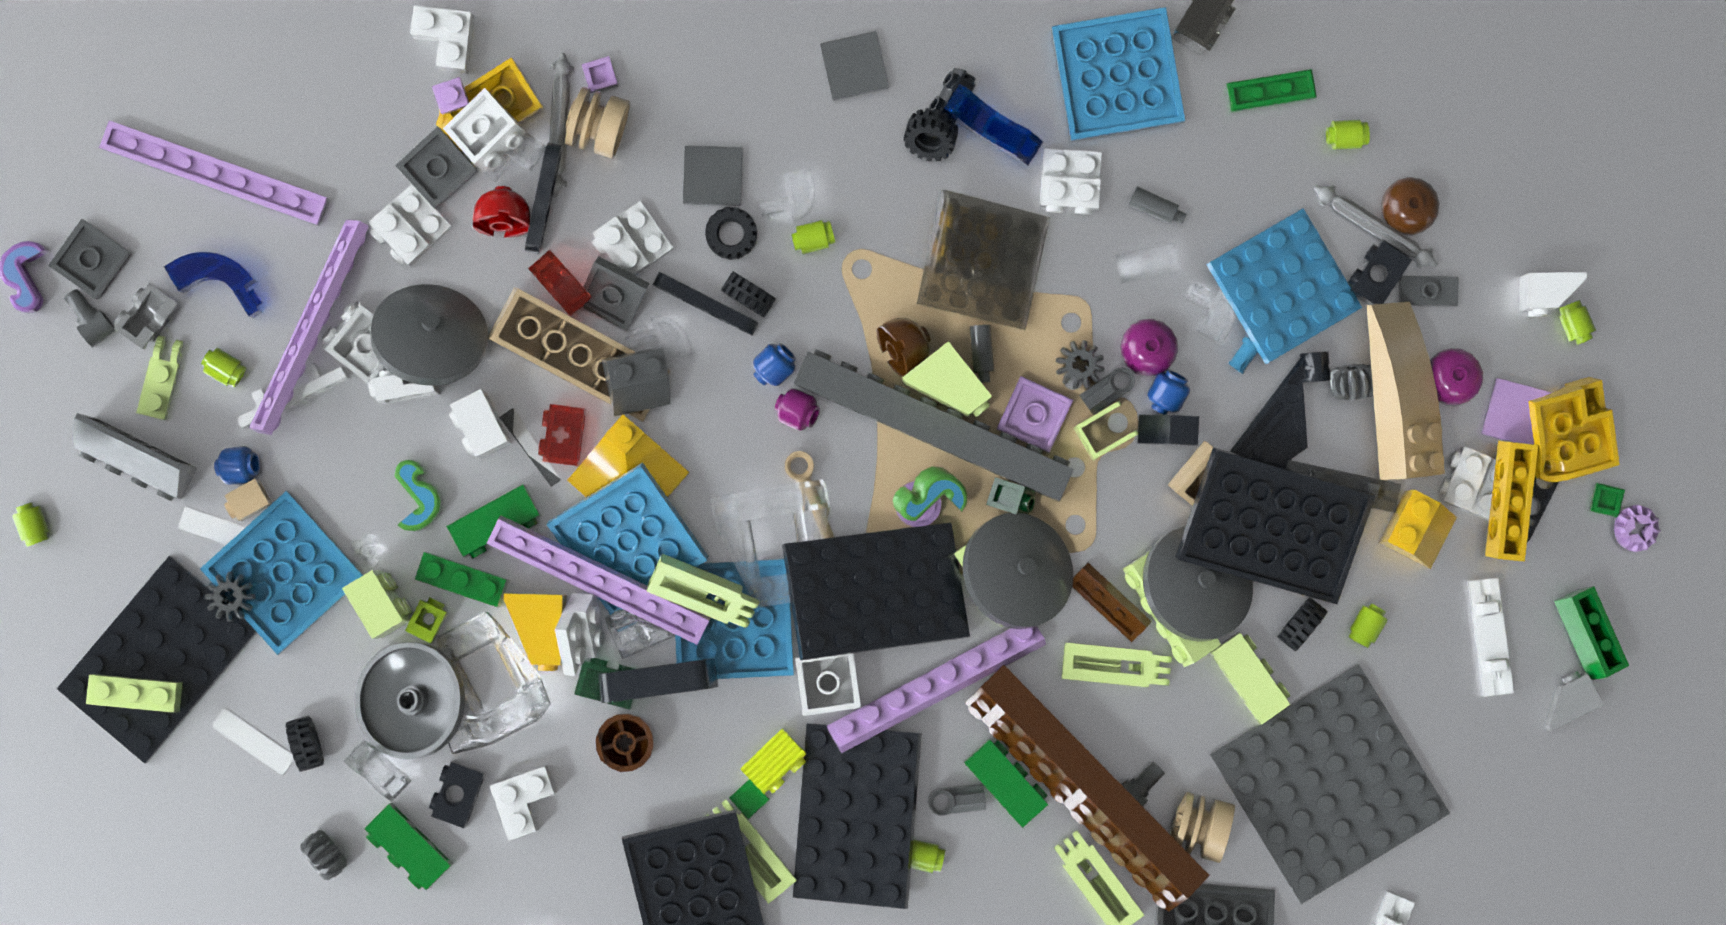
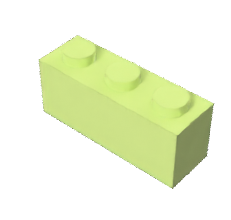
M1236 633L1223 642L1221 646L1210 652V654L1257 722L1262 725L1290 705L1287 700L1290 694L1281 682L1276 685L1270 676L1274 671L1264 658L1259 660L1253 652L1257 647L1249 635L1246 634L1243 637L1241 633Z
M93 674L89 675L86 704L173 713L180 712L182 682Z

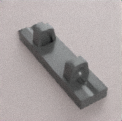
M1287 460V469L1363 491L1367 484L1369 487L1368 492L1376 496L1372 508L1396 512L1401 484Z

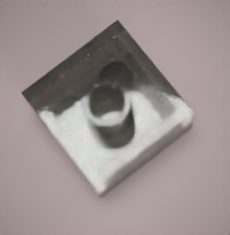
M1193 0L1171 38L1200 56L1204 49L1210 52L1221 32L1216 30L1219 24L1225 27L1236 9L1232 6L1234 0Z

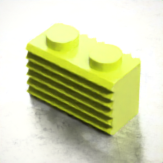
M782 728L740 770L763 794L768 790L773 794L785 783L782 777L789 770L795 773L806 762L802 758L806 755V752Z

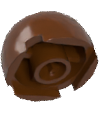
M1407 177L1397 180L1387 188L1382 197L1381 212L1385 221L1392 228L1400 233L1412 236L1424 232L1433 225L1439 214L1440 202L1437 192L1431 184L1420 178Z
M896 318L883 323V325L877 328L876 333L882 353L888 351L892 360L887 362L899 376L904 377L929 357L930 349L928 342L931 341V338L924 326L920 327L916 322L908 318Z
M617 714L607 719L599 728L595 739L596 751L600 760L609 768L619 772H629L642 767L651 757L654 748V737L649 725L640 717L632 714Z

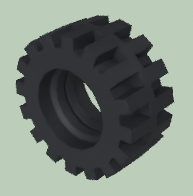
M926 108L925 112L922 109L917 110L916 114L913 113L906 126L904 134L906 148H910L911 154H918L917 158L922 159L926 157L927 161H932V158H935L936 161H941L942 157L944 159L948 158L949 154H952L958 137L959 128L958 125H955L956 121L953 118L949 119V114L947 113L941 114L938 109H935V112L931 111V108ZM925 133H931L938 137L928 136Z
M724 207V209L717 210L709 218L705 228L706 241L710 249L719 257L728 260L740 259L749 254L755 246L757 227L753 218L745 210L737 207ZM733 221L742 226L744 235L738 244L730 246L721 241L719 230L724 223Z
M732 271L721 289L722 292L763 318L776 300L774 296Z
M1309 597L1277 637L1296 652L1321 623L1328 611Z
M305 716L286 722L288 743L299 771L302 772L324 765L321 743L312 718Z

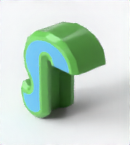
M413 460L400 462L395 469L394 475L419 505L416 510L398 524L399 527L406 531L426 529L441 514L443 505L440 491L434 485L420 480V476L426 474V469L420 463Z
M931 466L921 471L915 478L912 491L905 486L899 488L893 497V506L905 519L916 521L944 494L962 512L967 505V491L961 481L943 467Z

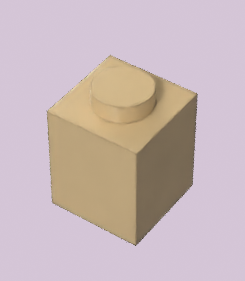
M253 479L224 495L228 501L224 503L227 512L232 519L236 517L238 521H244L272 504L259 479Z

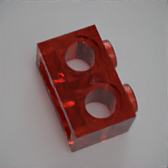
M550 249L528 268L570 316L592 298Z

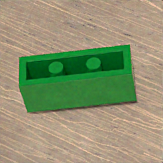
M526 485L513 489L446 526L463 557L470 555L474 559L487 552L485 546L489 545L487 542L500 515L528 529L538 524L536 519L542 515Z
M423 552L414 579L494 607H501L504 593L510 581L509 579L428 552Z
M1594 586L1577 589L1554 601L1584 671L1591 680L1607 678L1629 666Z
M988 739L963 762L1023 828L1048 806L1044 800L1048 795L1037 783L1034 786L1030 785L1025 779L1028 773L1018 761L1012 765L1005 757L1009 751L999 740L993 743Z
M389 803L364 828L369 833L366 836L369 842L376 848L382 846L389 853L387 859L397 869L402 866L410 874L407 879L419 890L421 887L428 890L454 864L393 803Z

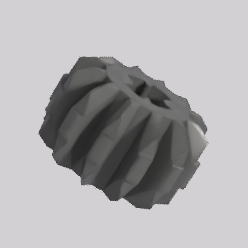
M1072 341L1070 342L1072 353L1065 347H1062L1060 350L1067 359L1056 358V363L1065 365V367L1056 370L1057 375L1065 372L1068 374L1063 379V384H1067L1072 378L1074 379L1073 389H1078L1079 380H1082L1084 388L1088 389L1090 387L1088 377L1096 383L1100 380L1093 371L1104 372L1105 368L1103 366L1095 365L1096 362L1102 361L1104 357L1103 355L1092 356L1098 349L1096 345L1088 352L1086 351L1087 341H1082L1080 350H1078L1076 342ZM1079 357L1081 361H1087L1088 366L1084 367L1085 372L1080 373L1079 369H1073L1072 363L1075 364V358Z
M1370 364L1344 365L1330 372V389H1332V395L1335 398L1357 400L1373 397L1372 369Z
M227 572L225 580L222 575L218 574L216 580L219 585L214 583L207 585L209 589L214 591V594H205V599H214V603L210 604L207 608L209 611L219 608L216 618L221 619L226 613L227 621H233L235 612L237 617L242 619L245 617L242 607L249 611L253 609V606L246 601L247 599H255L256 595L247 594L246 592L253 587L252 583H246L242 586L245 579L244 575L240 574L234 580V573ZM233 589V596L236 598V601L227 604L228 598L224 594L225 592H231Z
M318 830L314 834H310L300 845V850L305 858L324 880L336 877L347 866V860L324 831Z

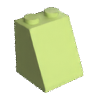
M949 341L902 377V381L906 386L962 413L966 417H969L972 413L975 417H978L991 406L988 403L992 397Z

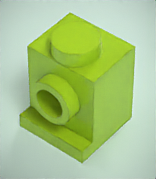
M429 597L428 601L420 599L405 631L433 644L449 613L443 610L445 604L432 597ZM428 613L434 616V622L430 625L424 621V617Z

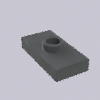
M1401 276L1399 279V302H1410L1411 305L1458 306L1459 277Z

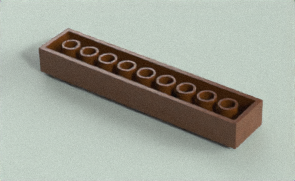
M1005 665L1000 667L964 702L968 706L969 712L975 718L981 719L989 727L991 735L997 740H1002L1009 748L1010 754L1016 760L1022 761L1030 769L1032 777L1038 782H1042L1050 790L1051 796L1057 802L1063 803L1071 811L1072 818L1079 824H1083L1091 832L1092 838L1098 844L1104 845L1112 853L1113 860L1120 866H1124L1132 874L1133 880L1139 886L1145 887L1153 895L1152 898L1159 907L1169 912L1186 901L1210 876Z

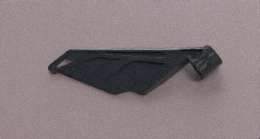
M1329 351L1299 354L1300 359L1229 452L1286 468L1287 460H1292V458L1308 448L1303 383L1329 381L1331 379Z

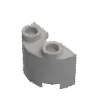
M150 283L145 289L141 287L135 293L131 300L134 303L132 309L128 313L123 310L114 321V325H116L114 329L142 349H146L149 341L154 342L170 321L167 318L177 308V303Z

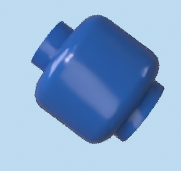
M781 343L779 345L768 344L754 358L753 366L756 371L753 374L762 385L780 386L795 371L794 361L796 358L785 345Z
M1172 370L1157 374L1147 393L1148 399L1153 403L1152 409L1163 415H1167L1168 411L1173 413L1179 412L1190 394V388L1187 385L1188 380Z
M247 446L230 447L220 452L218 459L214 462V470L216 475L220 476L221 480L227 485L246 484L258 475L260 461L258 455Z

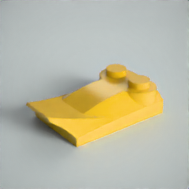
M509 58L464 87L469 103L485 88L518 123L532 117L538 110L543 108L537 94L513 58ZM463 108L444 115L440 113L439 109L436 125L454 142L443 128Z

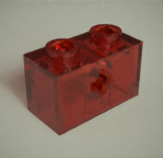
M550 404L549 410H544L542 427H547L545 439L540 438L538 456H543L542 462L579 467L586 417L585 408ZM561 427H564V431L569 434V437L564 438L562 443H559V439L554 437V433L560 432Z

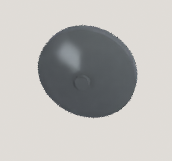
M421 284L402 288L390 294L380 303L372 319L370 339L377 359L392 374L411 383L436 386L456 382L477 368L485 355L488 328L482 312L465 295L448 287Z
M1006 513L985 522L973 533L967 543L963 556V577L971 599L985 616L1005 627L1028 629L1051 620L1063 609L1069 599L1073 586V565L1064 541L1050 525L1032 515Z
M1186 526L1180 527L1160 538L1150 550L1143 569L1145 597L1157 620L1173 634L1190 641L1205 642L1215 640L1235 630L1245 619L1252 603L1253 581L1178 560L1175 556Z
M402 642L386 647L378 652L363 669L355 691V713L358 724L367 740L382 753L401 759L423 758L442 749L457 732L465 709V690L457 667L442 651L423 643Z

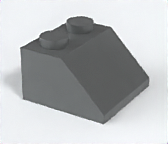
M656 347L602 359L613 416L671 404L669 375L662 348Z

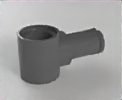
M78 289L71 291L64 297V300L78 318L77 323L79 326H77V330L92 348L115 331V327L109 318L101 310L97 311L96 308H92Z
M1152 762L1136 779L1132 778L1130 781L1127 779L1121 785L1144 806L1148 801L1146 798L1149 795L1148 792L1165 772L1156 763Z

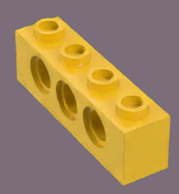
M1498 440L1485 556L1525 562L1538 445Z

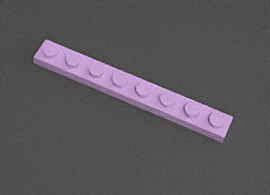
M112 121L108 122L99 146L103 150L318 226L328 201L327 197Z
M356 220L345 221L249 428L272 435L273 431L280 425L281 414L286 404L293 397V388L298 378L305 371L306 360L310 352L317 345V337L322 326L327 323L330 317L329 311L332 304L339 297L342 291L341 285L346 274L353 268V259L358 249L365 242V233L369 226L363 222Z
M501 515L487 544L590 594H594L698 645L711 618L647 592L648 586Z
M1037 626L1028 629L1010 628L829 724L827 729L840 752L843 753L996 672L1003 665L1007 666L1046 645L1045 638Z

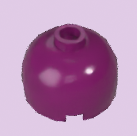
M1143 319L1132 324L1123 334L1120 351L1125 365L1135 374L1145 377L1155 376L1167 371L1175 362L1178 353V342L1173 330L1164 322L1155 319Z
M1448 348L1438 352L1430 359L1438 402L1450 406L1461 405L1471 401L1478 394L1483 384V370L1480 362L1472 353L1461 348Z

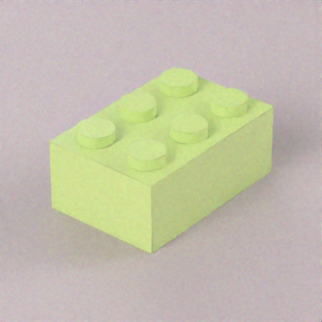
M371 570L342 588L372 639L384 638L406 625L411 619L410 614L413 613L408 601L405 598H399L395 589L398 588V585L393 576L381 570Z

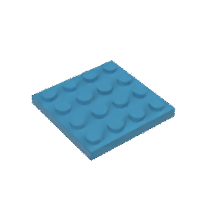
M1166 7L1052 26L1071 141L1185 122Z
M1304 208L1206 264L1265 364L1363 308L1355 294L1349 291L1351 287Z
M643 463L549 520L546 524L561 545L648 586V582L662 554L694 567L706 562L709 557ZM599 598L612 618L625 611Z
M285 491L200 568L209 580L216 585H219L216 576L220 574L226 580L227 572L234 573V580L240 574L244 575L245 579L242 586L246 583L253 584V587L246 592L247 594H255L256 598L247 599L246 601L253 606L251 611L242 607L245 614L244 618L277 655L281 654L345 596L342 590L343 587L363 576L360 570L288 491ZM233 589L231 592H225L224 594L229 602L236 601V598L233 596Z
M784 559L702 563L697 566L699 569L743 586L742 593L756 598L759 601V605L756 609L752 608L755 613L752 618H748L750 623L746 628L732 622L725 624L710 618L698 645L675 634L676 662L682 663L715 658L717 679L794 675L790 594ZM708 593L706 596L707 599L724 605L725 601L720 599L718 601L714 600L715 595Z

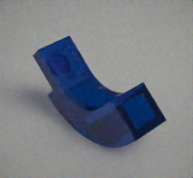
M961 84L958 85L944 107L953 116L954 120L970 132L1029 166L1043 144V141L1028 128L1003 116Z
M196 252L181 256L164 266L177 290L181 293H185L205 281H222L233 290L249 317L254 318L263 313L259 307L263 303L254 289L250 291L248 289L257 280L249 270L231 258L212 252Z

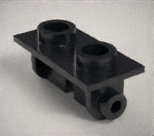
M954 68L953 71L946 75L943 81L944 87L940 95L931 102L929 106L931 111L935 112V109H938L941 114L947 113L949 114V119L953 118L956 121L963 107L956 104L955 101L958 98L965 103L967 102L976 86L974 84L976 78L966 73V70Z

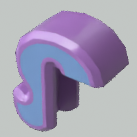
M31 241L17 243L9 248L0 260L1 279L6 285L17 290L16 295L10 296V302L14 308L24 313L37 312L44 301L25 267L27 264L50 252L40 243Z

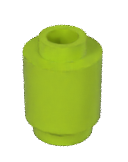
M1360 119L1332 121L1330 127H1326V142L1331 144L1333 150L1362 148V145L1369 144L1370 131L1368 122H1361Z
M819 220L796 226V233L791 234L795 251L801 249L802 255L829 248L830 244L835 243L830 221L823 222Z
M1578 300L1559 308L1561 314L1559 319L1569 342L1575 340L1576 344L1579 345L1593 339L1591 333L1595 332L1596 328L1586 305L1583 306L1581 301Z
M216 348L214 351L209 350L201 362V365L204 366L203 373L226 386L230 384L236 387L247 367L241 365L242 361L220 348Z
M30 502L16 507L17 513L12 515L21 541L24 540L28 547L48 540L47 532L49 529L40 505L34 507L33 503Z
M1372 603L1369 607L1362 606L1349 629L1351 633L1348 637L1366 648H1369L1371 643L1375 644L1388 621L1387 618L1383 617L1386 611Z
M913 839L911 869L933 873V871L941 872L946 849L939 848L938 844Z

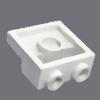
M485 88L443 128L467 157L483 172H486L488 169H496L502 162L501 157L509 149L512 150L519 147L523 140L522 136L526 133L513 116Z
M1044 148L1040 207H1046V212L1063 213V209H1075V214L1092 215V210L1098 211L1102 152Z
M412 184L368 222L373 227L369 233L380 244L386 241L393 248L389 254L400 265L406 262L409 266H412L452 228L447 220L431 206Z
M641 201L592 232L596 239L591 242L602 256L607 253L613 264L635 276L674 249Z
M357 301L355 305L349 303L340 314L343 320L336 328L330 326L321 338L324 343L321 346L368 383V380L376 378L384 366L377 359L371 345L370 332L374 313Z
M388 370L379 372L380 377L368 380L370 396L382 404L440 394L439 385H419L411 382L409 384L408 381L395 376Z
M1465 446L1461 447L1460 451L1455 450L1449 464L1450 467H1453L1449 478H1444L1439 489V493L1442 494L1440 501L1489 520L1496 460Z
M571 593L555 628L564 675L575 676L580 664L584 663L585 658H595L599 647H602L604 644L605 633L602 629V623L599 621L600 608L597 606L598 602L594 594Z

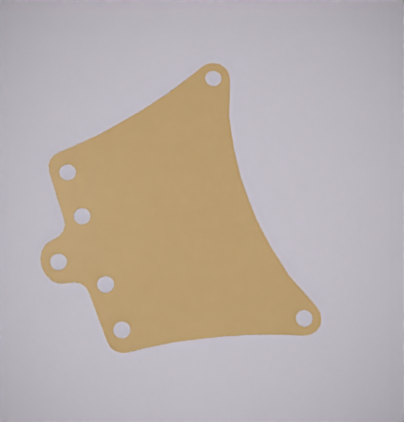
M858 249L849 253L842 263V275L862 322L872 374L883 378V385L893 389L896 384L910 390L909 396L920 401L923 396L935 401L903 383L902 377L896 374L887 362L892 360L888 351L882 353L877 340L876 330L883 323L896 318H908L916 322L920 327L924 326L929 332L931 341L928 342L929 356L949 341L972 372L970 326L991 325L994 371L990 372V382L982 383L992 396L988 401L991 406L978 417H975L973 413L969 417L963 416L962 420L973 424L974 420L980 421L990 426L989 432L1000 436L1001 431L997 430V427L1020 376L1073 400L1050 453L1043 451L1042 455L1053 459L1054 455L1066 460L1074 457L1079 458L1084 462L1085 470L1079 477H1070L1059 502L1036 492V503L1029 515L1037 517L1050 525L1062 538L1069 553L1085 551L1089 548L1096 537L1097 465L1102 456L1092 461L1074 430L1076 425L1093 416L1079 396L1087 389L1084 388L1083 384L1076 390L1068 389L1062 383L1065 373L1061 375L1056 373V370L1065 367V365L1055 362L1056 358L1059 357L1067 359L1060 351L1062 347L1067 348L1072 353L1070 342L1072 341L1076 342L1078 350L1081 349L1083 340L1087 341L1086 351L1089 352L1093 347L1092 314L1087 302L1073 295L1014 290L964 280L925 270L866 249ZM864 259L871 264L872 272L869 277L858 279L854 276L852 265L857 260ZM1067 313H1075L1081 319V326L1076 332L1070 333L1062 328L1061 320ZM1079 357L1075 358V364L1072 363L1073 369H1079L1080 373L1085 372L1084 367L1088 366L1087 361H1081ZM1088 377L1090 387L1096 384V382ZM1120 397L1107 407L1120 401L1121 405L1082 428L1096 453L1138 430L1137 412L1133 404L1126 398ZM935 401L938 403L937 409L947 412L949 407ZM1122 413L1127 418L1128 425L1123 432L1116 433L1108 427V419L1112 414ZM877 422V462L874 492L866 533L913 527L907 525L899 518L893 506V497L900 487L915 481V478L921 471L931 466L943 467L960 480L966 488L967 505L961 512L943 494L940 497V513L929 525L951 522L957 551L968 543L973 533L982 524L996 516L1009 513L988 506L986 503L995 477L1009 482L1012 481ZM1135 436L1109 452L1126 448L1133 442ZM1017 439L1015 442L1016 444L1023 446L1025 448L1028 444L1019 439ZM1071 515H1079L1085 520V529L1078 535H1073L1066 529V520ZM958 561L960 575H962L963 568Z

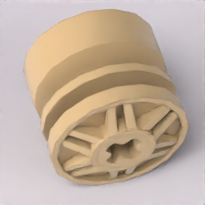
M582 87L577 98L573 101L568 114L565 144L573 147L580 135L579 149L584 150L590 139L595 140L594 153L613 159L625 130L631 102L611 96L604 107L601 106V92L596 91L591 102H589L590 88Z
M1185 792L1174 815L1171 836L1181 846L1185 840V850L1189 854L1192 853L1197 843L1201 845L1200 858L1220 863L1231 832L1235 805L1215 799L1210 811L1205 810V796L1200 795L1196 806L1192 807L1194 794Z

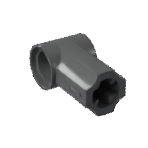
M1120 367L1114 369L1110 374L1079 396L1094 416L1125 393L1131 391L1135 385V376L1127 368ZM1119 372H1125L1130 377V384L1124 389H1119L1114 384V377Z
M984 785L935 789L928 797L929 808L939 816L986 810ZM939 794H945L949 798V805L943 810L936 809L933 804L934 798Z

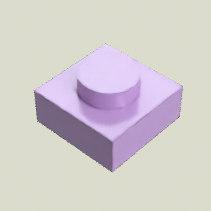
M609 56L581 64L590 93L618 85Z
M460 77L432 86L442 115L464 108L469 104Z

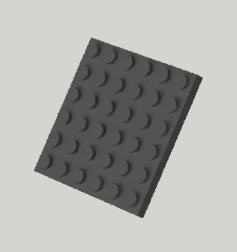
M1359 664L1286 707L1264 724H1258L1210 754L1300 904H1303L1450 814Z

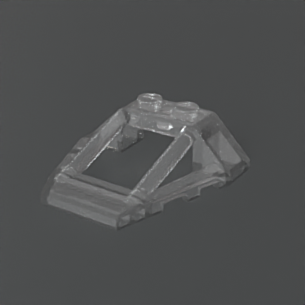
M826 479L710 497L715 527L751 597L759 601L757 608L790 603L786 574L760 578L750 520L792 514L797 542L809 541L804 512L815 510L813 540L825 539L830 511ZM739 522L746 564L730 527L731 523Z
M485 611L437 636L438 650L447 655L457 667L463 681L465 698L474 716H463L457 732L448 742L452 754L492 745L540 720L551 705L537 670L489 612ZM493 643L516 686L514 690L517 697L485 712L459 660Z

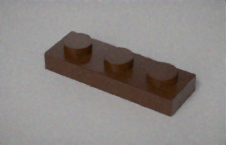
M1089 562L1073 577L1072 587L1129 641L1133 642L1152 622Z

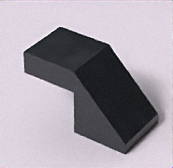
M1139 415L1137 444L1198 446L1199 416Z

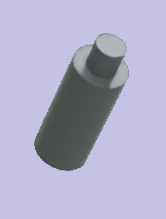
M1138 186L1128 204L1171 224L1172 220L1183 224L1187 215L1177 210L1178 204Z
M991 325L970 326L973 373H978L981 383H989L990 372L994 371Z

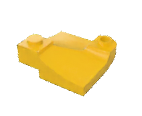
M1586 377L1566 383L1565 387L1528 401L1534 445H1538L1535 477L1546 482H1560L1620 465L1613 410L1606 408L1601 379Z
M622 414L567 481L585 497H588L643 463L668 498L690 472Z

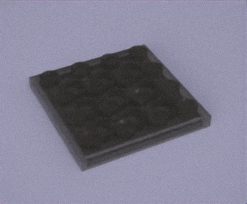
M941 190L917 304L1019 330H1026L1050 217L948 190Z

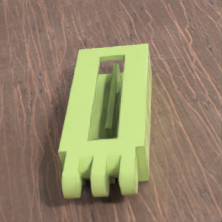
M665 554L661 555L647 587V592L725 624L732 622L745 628L750 623L748 618H752L755 613L752 608L756 609L759 605V601L756 598L742 593L743 586ZM708 593L715 595L714 600L718 601L720 599L725 601L724 605L707 599L706 596Z
M1065 642L1061 679L1149 687V684L1169 686L1170 680L1166 678L1158 679L1159 673L1170 674L1171 668L1159 667L1160 661L1163 663L1172 662V657L1152 655V651ZM1121 660L1141 662V664L1129 663L1128 671H1138L1140 675L1120 673Z
M727 799L722 802L723 807L727 811L734 810ZM718 807L713 809L715 814L722 813ZM742 812L740 814L737 813L740 829L750 841L745 849L755 888L769 904L797 880Z
M1078 831L1073 833L1074 839L1079 842L1075 847L1068 837L1063 840L1069 848L1067 853L1064 852L1060 845L1054 847L1065 862L1062 866L1106 925H1132L1144 916L1143 912L1092 844L1088 846ZM1087 859H1089L1099 873L1091 881H1088L1078 868L1080 865L1086 874L1091 872L1092 868L1086 862Z

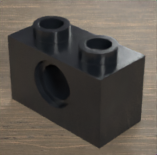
M1382 241L1378 246L1372 244L1364 256V259L1367 260L1362 270L1357 268L1348 281L1352 285L1349 291L1368 305L1384 304L1412 259ZM1377 266L1383 269L1385 273L1383 281L1377 282L1372 279L1370 275L1372 267Z
M451 761L450 766L444 765L439 781L443 782L440 793H434L429 805V809L433 810L431 817L463 829L466 828L487 772L457 761ZM457 785L462 788L464 796L461 801H453L449 797L451 786Z

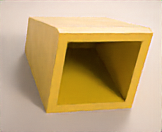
M1415 489L1404 491L1397 505L1396 512L1393 513L1378 543L1431 569L1457 517L1440 502Z
M504 593V602L531 665H538V671L558 670V665H562L555 628L567 604V595Z

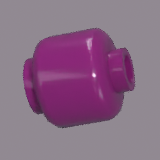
M790 389L785 395L780 394L775 403L779 422L798 431H803L807 427L811 428L816 423L820 413V407L817 406L815 397L798 389Z

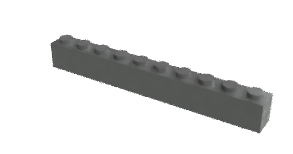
M816 349L814 354L807 352L794 385L1021 486L1030 488L1058 502L1061 500L1074 470L1068 467L1070 461L1054 455L1053 459L1042 455L1043 449L1029 443L1026 448L1015 443L1016 437L1002 431L1000 436L989 432V425L974 420L973 424L962 420L964 415L953 409L948 408L947 412L941 411L936 408L938 403L923 396L920 401L909 396L910 390L896 384L893 389L883 385V378L868 373L867 377L856 373L858 368L847 362L842 361L841 365L835 364L830 361L831 356L820 350Z

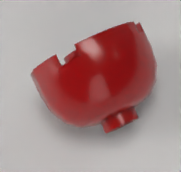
M497 186L494 190L481 195L474 205L472 216L473 229L477 232L494 237V231L505 232L503 238L518 237L526 234L531 219L526 199L517 192L512 191L508 186Z

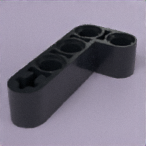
M715 658L597 674L601 703L719 687Z

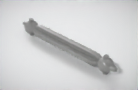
M561 53L555 64L550 66L557 75L553 80L549 142L563 146L553 197H557L559 190L563 186H567V181L563 180L561 174L565 169L566 157L565 137L570 89L567 75L569 72L574 71V67L567 61L565 53Z
M1331 184L1326 187L1315 186L1314 190L1319 195L1320 205L1324 206L1325 203H1331L1335 211L1407 257L1416 258L1418 263L1416 266L1421 269L1423 266L1428 265L1436 267L1438 265L1433 258V249L1428 246L1427 249L1421 250L1416 241L1395 230L1388 223L1346 196L1336 195L1335 185Z

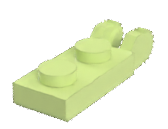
M159 335L153 349V357H150L136 413L166 420L181 365L179 360L183 341L175 340L169 362L161 360L166 337Z

